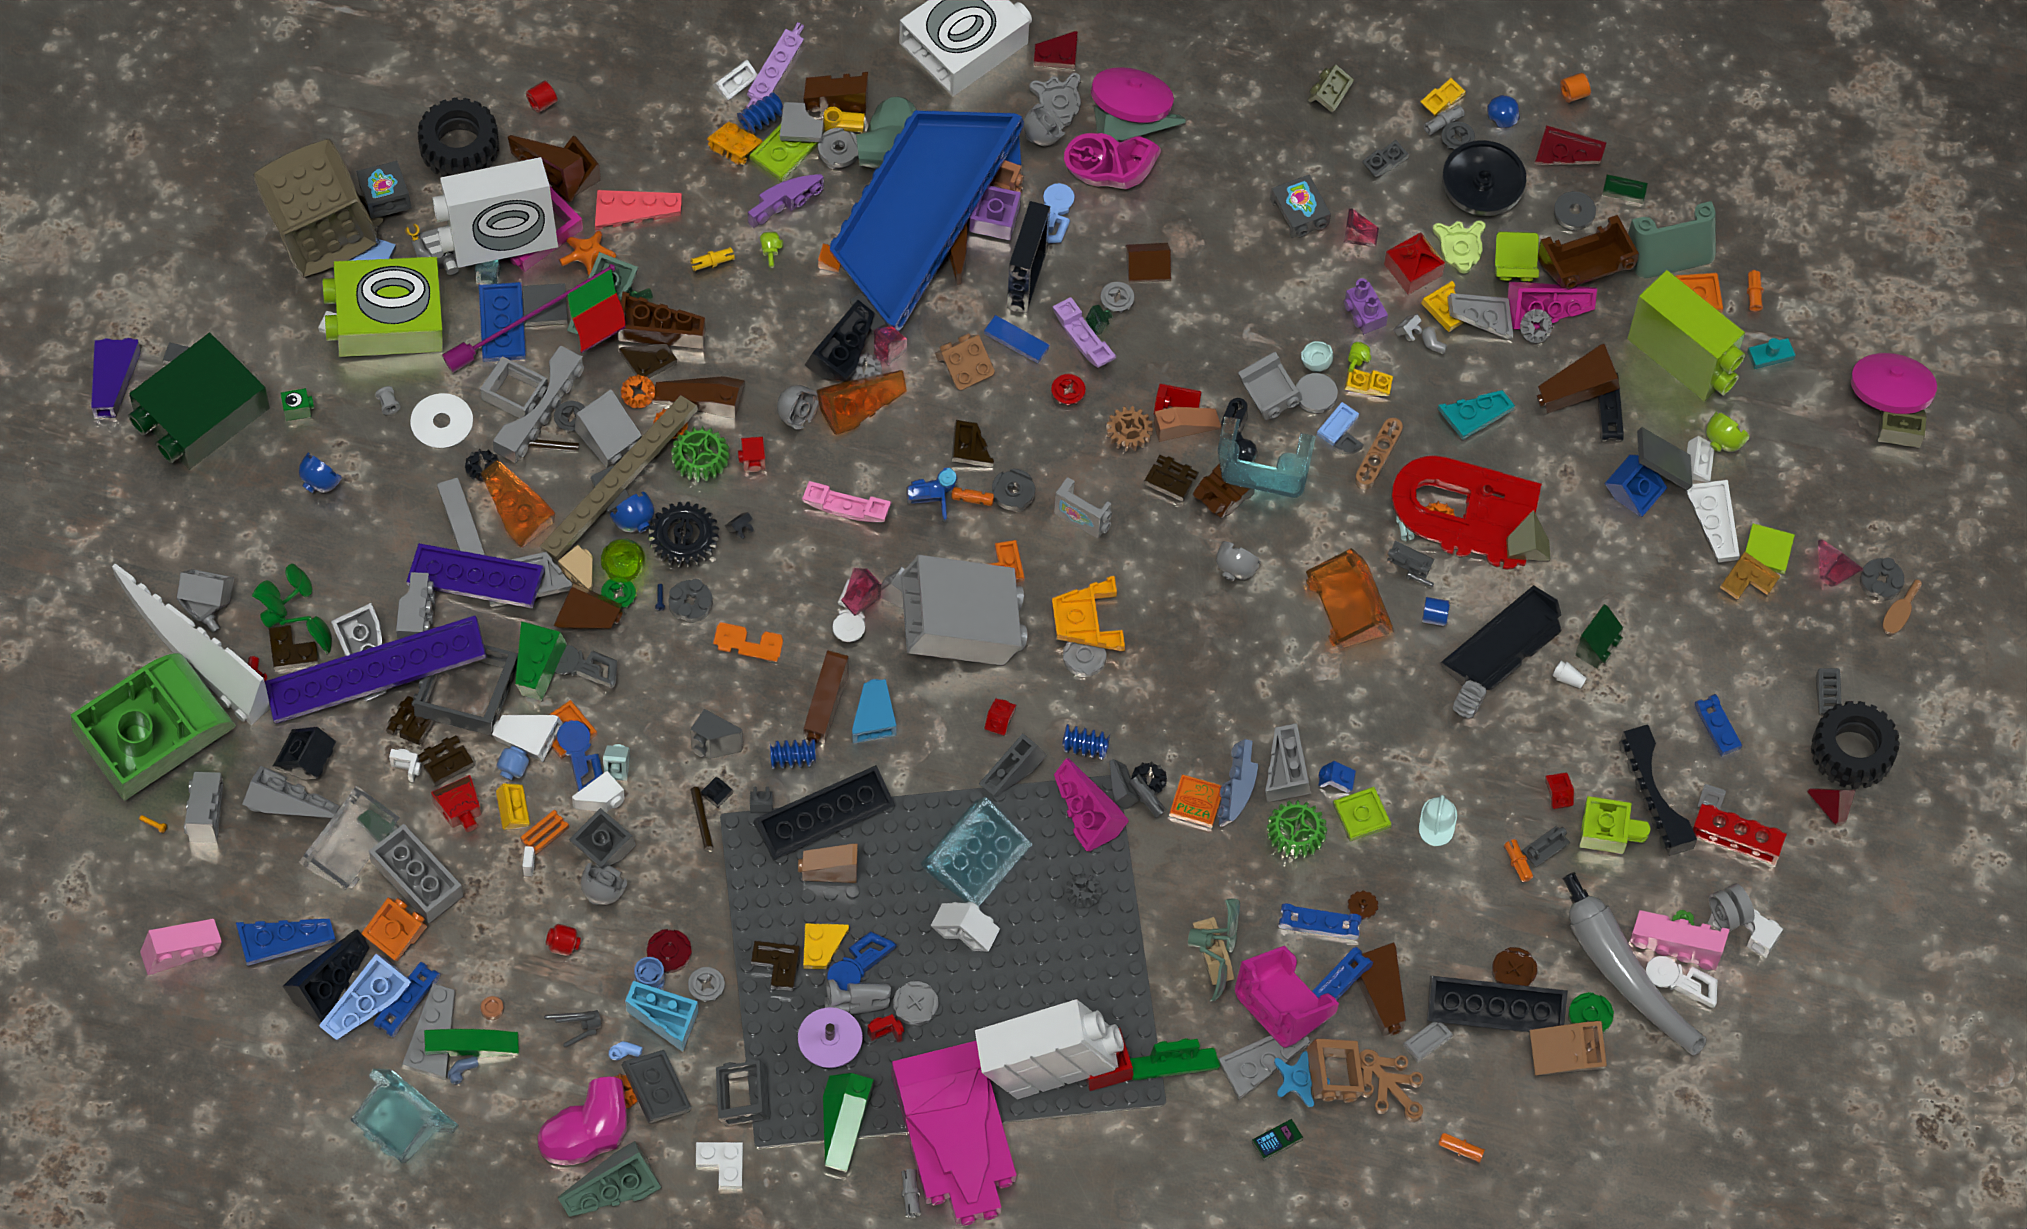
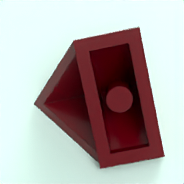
M1810 788L1807 791L1835 825H1843L1847 821L1856 790Z

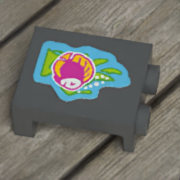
M397 161L356 171L359 186L365 197L371 219L412 209L409 193Z
M1310 174L1271 188L1270 200L1273 206L1278 205L1290 227L1291 238L1303 237L1311 231L1322 230L1329 225L1331 213Z

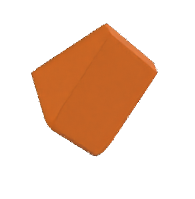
M823 243L818 258V268L839 273L841 265L831 254L830 246Z

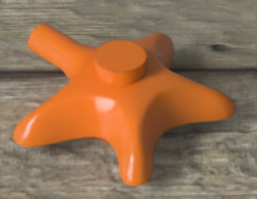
M596 231L588 239L567 238L566 242L574 251L560 258L559 262L562 267L573 261L582 262L590 276L599 252L613 258L616 257V254L600 245L602 233L601 231Z

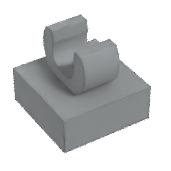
M1417 314L1408 316L1393 330L1397 336L1405 335L1408 341H1414L1415 337L1412 335V331L1414 330L1417 335L1422 333V328L1418 326L1422 320Z
M1705 784L1698 806L1701 807L1702 804L1713 805L1720 810L1726 790Z

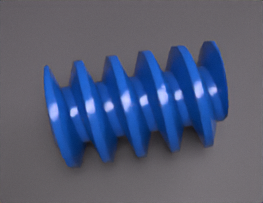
M771 92L769 96H764L762 100L756 101L755 105H750L749 109L746 108L743 109L742 113H737V117L747 131L755 134V126L757 129L762 130L761 123L763 122L764 125L768 126V118L773 122L776 121L774 114L782 117L781 110L783 109V104L780 98L774 92Z
M1067 724L1062 746H1064L1065 753H1069L1071 748H1073V753L1077 755L1081 749L1083 756H1086L1090 751L1091 758H1095L1097 753H1099L1100 760H1103L1108 751L1110 734L1107 739L1103 731H1101L1098 737H1096L1095 730H1092L1090 735H1087V729L1084 728L1079 733L1078 726H1075L1071 732L1069 724Z
M805 739L802 740L800 746L796 740H793L792 746L789 745L787 740L784 741L783 747L780 746L779 741H775L774 747L770 743L772 769H775L777 762H779L781 768L785 767L786 762H788L790 768H793L795 762H797L799 768H802L804 761H806L808 767H811L813 761L816 763L815 740L811 739L809 746Z

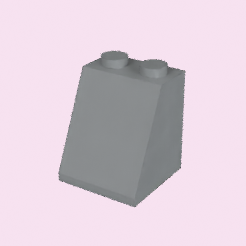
M611 389L576 415L574 430L606 468L612 464L615 466L642 437Z

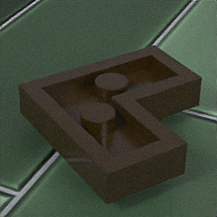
M291 625L269 628L274 671L318 665L315 641L293 644Z
M754 941L751 965L773 968L771 989L793 991L799 946Z

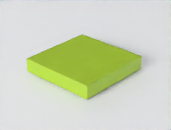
M1753 523L1745 552L1774 572L1785 574L1795 534Z
M1375 787L1333 800V806L1350 842L1391 828L1392 824Z

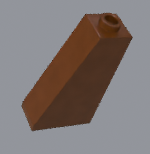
M1605 344L1599 345L1539 385L1540 394L1536 396L1540 407L1544 406L1548 414L1620 389L1619 379Z
M829 650L826 652L803 728L804 738L811 742V739L815 740V744H825L848 679L847 655Z
M1393 942L1362 954L1365 958L1368 957L1373 962V965L1357 979L1382 1036L1399 1034L1404 1029L1406 1022L1397 952ZM1354 961L1351 967L1354 969L1358 963Z

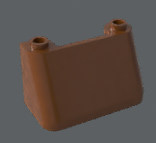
M1615 215L1608 218L1609 224L1606 227L1602 228V226H1599L1595 234L1564 244H1561L1559 240L1553 243L1551 237L1541 239L1538 261L1562 288L1571 289L1576 285L1603 276L1632 269L1636 265L1639 253L1619 216Z

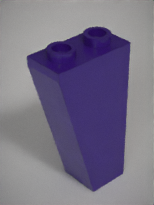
M105 338L95 340L91 403L94 418H116L141 353L138 339L112 340Z

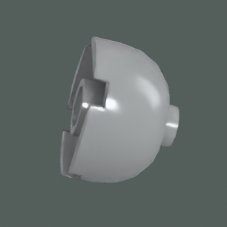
M1036 104L1024 118L1023 127L1026 138L1031 143L1040 146L1052 145L1065 134L1061 130L1064 125L1052 109L1047 111L1042 108L1045 105Z
M803 385L787 388L778 398L777 412L780 419L794 429L804 428L801 425L806 420L810 423L817 413L819 401L816 400L815 395L818 396V394Z
M1223 541L1218 550L1216 560L1218 567L1223 571L1222 576L1230 581H1234L1235 578L1244 580L1254 575L1261 563L1259 558L1241 547L1240 549L1236 547L1233 549V543Z
M589 863L581 876V890L584 895L595 905H607L617 901L627 886L626 878L622 880L619 877L621 872L612 866L601 869L598 865L591 866L592 863Z

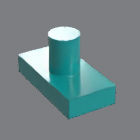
M1772 338L1768 343L1749 347L1747 351L1754 369L1792 361L1796 356L1789 338L1782 340Z

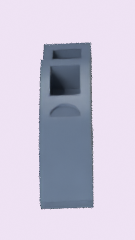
M1244 739L1236 743L1232 749L1233 762L1229 773L1231 780L1222 784L1220 789L1221 804L1218 810V826L1223 827L1234 821L1251 796L1258 770V764L1251 762L1253 742L1251 740Z

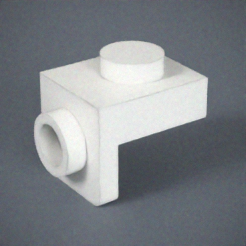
M391 749L389 756L391 766L407 769L409 782H414L415 777L420 775L422 767L418 754L411 753L406 749Z

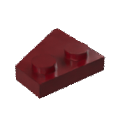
M1078 31L1035 44L1034 66L1075 69Z

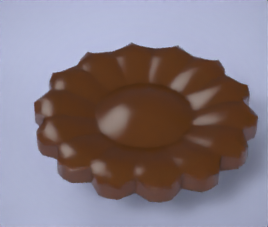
M1357 891L1348 899L1350 914H1358L1362 917V920L1365 918L1370 919L1378 911V901L1371 892Z

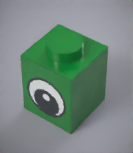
M306 388L281 392L286 421L311 417L310 409L314 408L312 396L307 395Z

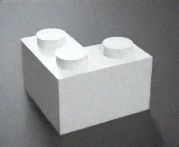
M972 902L942 903L931 924V927L943 938L961 939L973 951H989L1000 930L993 923V919L984 915L979 910V906Z

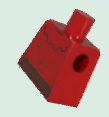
M470 775L431 792L433 804L452 828L462 824L466 832H471L478 827L475 818L479 817L481 812Z

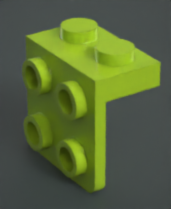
M1502 231L1496 234L1494 273L1497 277H1500V280H1512V277H1521L1522 281H1533V278H1539V268L1537 267L1538 234L1534 232Z

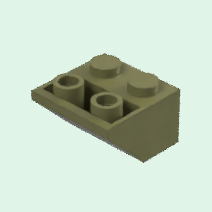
M1881 410L1878 442L1920 448L1925 437L1927 418L1925 410L1910 414H1896Z

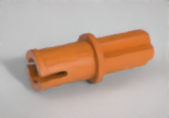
M1752 270L1748 273L1749 288H1747V294H1749V309L1757 312L1763 309L1762 293L1764 289L1761 287L1760 271Z
M1516 839L1511 840L1512 847L1509 841L1506 842L1504 848L1511 859V866L1515 867L1522 882H1529L1533 878V874L1527 864V856L1523 855Z
M1443 1133L1439 1140V1146L1458 1153L1457 1156L1463 1155L1478 1161V1163H1480L1485 1149L1467 1143L1466 1139L1463 1141L1446 1133Z

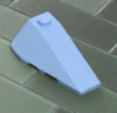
M375 954L319 1026L338 1040L396 1002L412 982L386 958Z

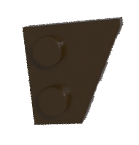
M667 344L619 348L621 356L635 376L639 374L650 379L677 364V358Z
M956 420L954 425L952 462L992 468L994 459L990 457L987 451L988 446L985 439L981 436L978 423Z

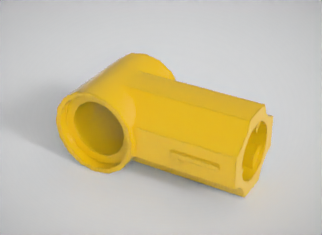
M829 107L824 111L823 129L828 131L833 128H843L844 131L863 132L864 114L841 112L837 107Z

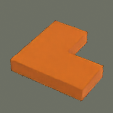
M1017 541L995 543L998 562L991 563L990 565L1015 568L1016 583L1023 582L1024 573Z

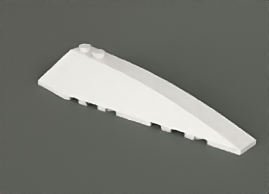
M117 564L112 566L115 578L153 631L173 653H180L185 657L203 683L219 697L220 702L226 708L231 707L235 711V715L242 722L247 721L250 725H253L270 709L263 677L228 647L224 650L221 642L216 638L210 640L204 629L201 627L195 629L193 621L168 603L165 606L162 598L157 594L152 596L145 585L142 583L136 585L134 577Z

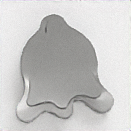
M1072 73L1065 82H1060L1057 77L1053 76L1047 82L1035 80L1030 83V90L1038 97L1039 103L1045 105L1042 108L1047 111L1052 109L1059 116L1064 126H1069L1080 110L1081 99L1077 91L1081 79L1079 74Z

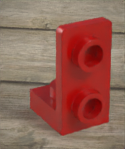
M1159 384L1154 414L1155 411L1164 410V408L1168 409V406L1199 408L1201 391Z

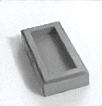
M1432 1022L1404 1042L1403 1047L1418 1063L1450 1040L1453 1034L1443 1023Z

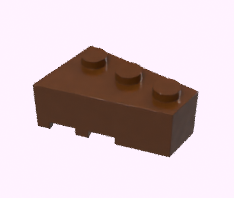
M862 72V76L850 77V73L843 74V78L833 79L831 75L807 77L803 98L805 109L811 112H824L829 107H837L841 112L862 113L866 115L868 72Z

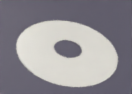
M439 393L424 398L415 406L411 414L410 424L414 435L422 443L435 448H446L456 445L466 438L473 425V415L468 404L461 398L452 394ZM439 413H445L450 417V423L447 427L438 428L434 425L433 418Z

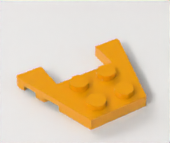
M1115 576L1107 577L1106 581L1100 583H1091L1089 587L1078 591V589L1052 598L1057 640L1125 651L1123 630L1099 631L1095 603L1097 598L1117 597Z

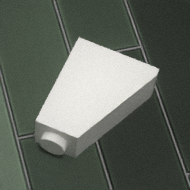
M502 715L500 720H497L493 726L492 736L498 742L509 747L515 746L527 752L528 756L543 762L563 722L556 715Z

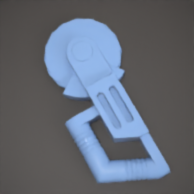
M1052 184L1044 191V205L1050 206L1049 233L1053 232L1056 223L1060 224L1056 235H1048V243H1061L1070 223V219L1060 216L1069 213L1068 208L1073 204L1075 197L1071 188L1065 184Z

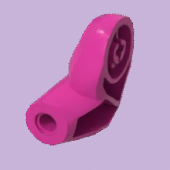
M616 1077L593 1079L589 1082L587 1097L583 1106L567 1107L548 1119L540 1128L537 1137L538 1149L542 1157L548 1162L557 1165H575L588 1162L599 1154L617 1149L627 1131V1111L623 1081Z

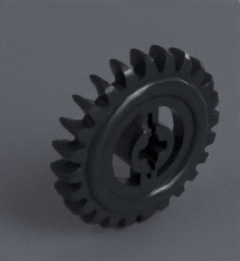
M678 502L676 507L671 503L669 504L670 509L663 507L662 513L657 512L655 514L656 519L650 521L652 526L648 528L650 533L648 540L652 541L650 548H655L654 553L656 556L662 552L661 561L669 557V565L674 560H677L678 567H680L682 561H685L686 566L689 567L690 560H693L695 565H698V557L705 561V553L711 556V548H717V543L715 542L719 541V527L716 526L717 520L712 519V513H706L705 507L698 509L699 504L697 503L692 507L690 502H686L685 505L682 502ZM681 521L674 527L675 543H673L668 537V530L673 523ZM689 522L697 525L700 531L698 539L694 543L693 527ZM684 524H685V528H686V534H685V536H683V535H684Z

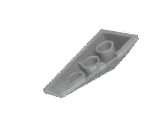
M372 603L331 621L346 656L382 645L381 623ZM383 690L363 697L368 702L387 692Z
M263 766L259 767L252 778L242 804L254 812L334 818L339 809L337 804L319 794H308L304 790L305 787L301 784L292 785L286 781L288 777Z

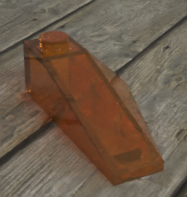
M902 370L834 384L818 389L817 394L820 411L833 433L837 435L857 428L863 420L868 417L871 418L876 414L877 410L884 405L890 404L907 390L904 373Z
M496 460L481 472V476L496 505L497 512L504 523L507 534L521 549L555 522V512L499 460Z

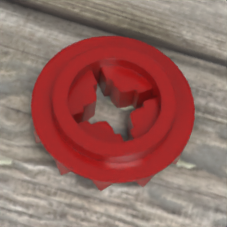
M1064 374L1057 377L1051 387L1053 398L1058 400L1059 404L1065 403L1067 406L1073 403L1077 405L1078 401L1083 399L1086 390L1082 379L1073 374ZM1072 386L1073 393L1069 392L1068 394L1064 395L1065 389H1068Z

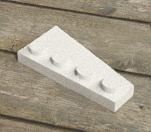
M1728 480L1692 484L1693 486L1688 490L1685 489L1718 563L1739 560L1740 554Z

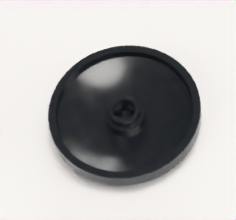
M1478 140L1459 146L1448 156L1443 168L1442 183L1448 198L1460 209L1474 215L1493 216L1510 210L1519 202L1526 186V171L1520 158L1508 147L1493 141Z

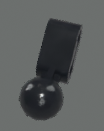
M1234 398L1229 402L1222 418L1221 436L1224 441L1232 443L1230 451L1232 460L1238 465L1246 466L1255 461L1258 451L1256 445L1251 440L1244 439L1241 435L1248 417L1247 402L1242 398Z

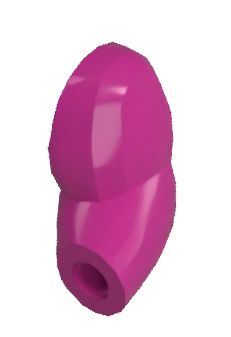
M1086 133L1075 137L1068 144L1064 152V161L1067 169L1086 184L1129 189L1140 184L1147 177L1157 161L1161 149L1154 142L1141 136H1134L1119 142L1107 134Z

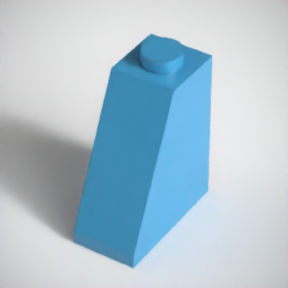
M873 679L864 683L852 728L853 744L896 736V722L886 679Z

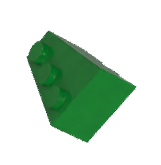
M521 621L515 684L522 696L542 701L567 646V642L559 631Z

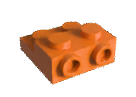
M388 897L361 934L398 962L410 944H415L427 928V925L423 923L425 918L416 911L411 913L406 909L408 904L400 898L394 900Z

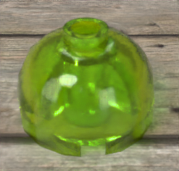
M616 539L610 542L603 549L601 555L603 570L605 569L608 577L616 582H629L637 578L643 572L646 564V555L643 548L631 539Z

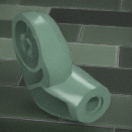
M897 96L890 97L877 106L870 120L868 132L856 134L860 166L874 169L880 168L885 153L891 150L895 137L898 133L901 134L904 129L906 119L917 110L913 103L906 98Z

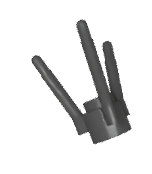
M598 1010L544 1016L545 1019H555V1023L580 1021L582 1029H587L586 1032L563 1044L564 1047L574 1044L587 1036L596 1034V1029L601 1028Z

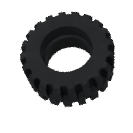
M458 97L452 98L450 101L442 100L439 105L434 104L431 106L430 112L426 111L419 122V131L417 133L421 157L426 166L431 167V171L435 174L440 172L441 177L489 168L492 165L491 161H495L497 157L499 136L494 115L490 114V110L485 106L482 107L478 101L474 100V102H471L468 98L458 100ZM453 130H467L477 136L471 144L459 148L449 147L440 142L445 134Z
M1846 701L1844 706L1839 703L1834 705L1833 709H1828L1818 722L1811 745V753L1814 755L1813 761L1815 765H1820L1818 770L1821 774H1827L1828 780L1833 783L1834 781L1839 782V786L1846 787V785H1850L1852 789H1859L1860 785H1863V788H1868L1872 786L1873 782L1877 784L1882 781L1883 777H1886L1890 772L1900 746L1898 730H1894L1895 723L1892 719H1887V713L1883 710L1879 712L1876 710L1877 706L1871 704L1870 707L1862 701H1858V704H1854L1853 701ZM1845 732L1861 734L1872 743L1875 753L1864 758L1850 756L1838 746L1836 736Z

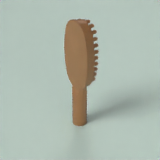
M1915 579L1904 598L1897 600L1887 611L1883 621V630L1887 635L1896 634L1906 624L1912 610L1911 602L1922 585L1920 580Z

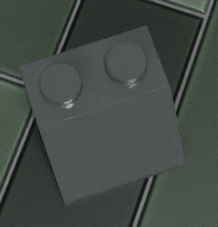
M706 709L702 711L690 729L691 749L698 756H706L709 759L739 753L743 750L742 729Z
M601 808L569 839L571 843L601 869L621 861L636 846L633 836Z

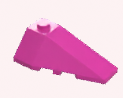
M1069 758L1063 761L1054 773L1061 797L1066 800L1069 809L1067 810L1068 817L1073 820L1075 826L1073 829L1074 834L1085 850L1091 851L1116 838L1129 820L1121 809Z

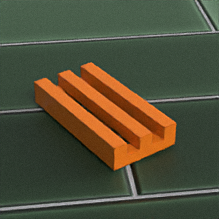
M553 810L522 835L520 839L526 846L533 847L535 855H537L569 828V824L564 822L563 818ZM558 824L561 825L553 833L546 837L542 842H540L537 846H533L537 841L546 836Z

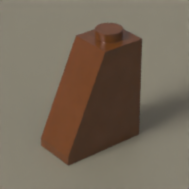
M573 582L554 626L562 628H611L613 623H619L623 614L620 611L622 604Z

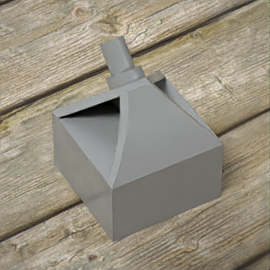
M195 569L183 571L180 575L177 600L197 621H202L203 624H207L213 633L220 628L213 619L215 618L213 613L230 603L234 577Z

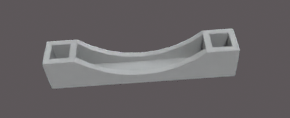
M559 346L549 361L550 382L544 397L526 416L502 427L493 440V450L495 453L514 463L520 457L525 456L529 442L537 439L542 425L548 423L552 411L561 404L563 395L570 392L575 378H579L583 373L582 356Z

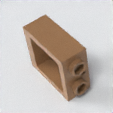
M1315 1039L1307 1047L1313 1097L1315 1099H1323L1326 1102L1343 1100L1346 1103L1356 1101L1365 1092L1358 1041ZM1324 1057L1346 1058L1350 1086L1328 1085Z

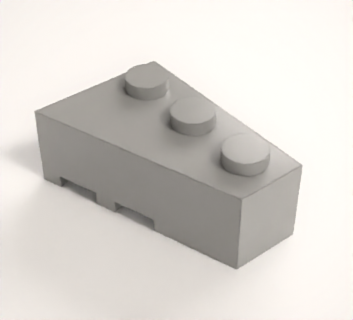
M1297 723L1275 727L1268 781L1265 789L1267 802L1311 794Z
M194 772L193 780H189L190 797L187 800L184 833L188 834L190 842L217 843L223 791L221 773Z

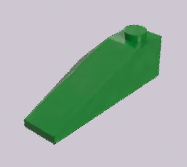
M853 1073L829 1075L823 1094L826 1167L844 1172L848 1171L872 1096L874 1079Z

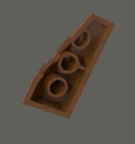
M513 135L508 136L511 154L519 161L541 157L548 182L552 186L551 188L561 198L571 202L585 174L582 157L566 148Z
M721 376L656 382L655 397L652 403L671 406L681 395L696 404L698 412L735 419L745 380Z

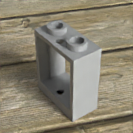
M502 356L480 388L481 399L518 418H522L538 405L547 391L548 384L546 377ZM508 375L536 388L524 407L496 394Z

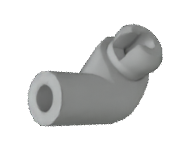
M1430 326L1423 329L1422 338L1426 348L1444 354L1447 344L1437 341L1435 329Z

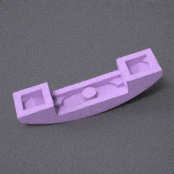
M1071 297L1053 306V310L1062 327L1090 363L1099 368L1116 359L1115 354L1106 342H1101L1084 320L1082 311Z

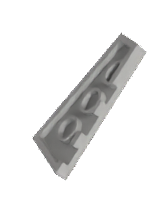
M1270 1035L1219 1058L1218 1061L1235 1095L1240 1100L1278 1070L1274 1063L1275 1058H1280L1287 1063L1308 1047L1310 1040L1305 1036L1296 1044L1284 1048Z

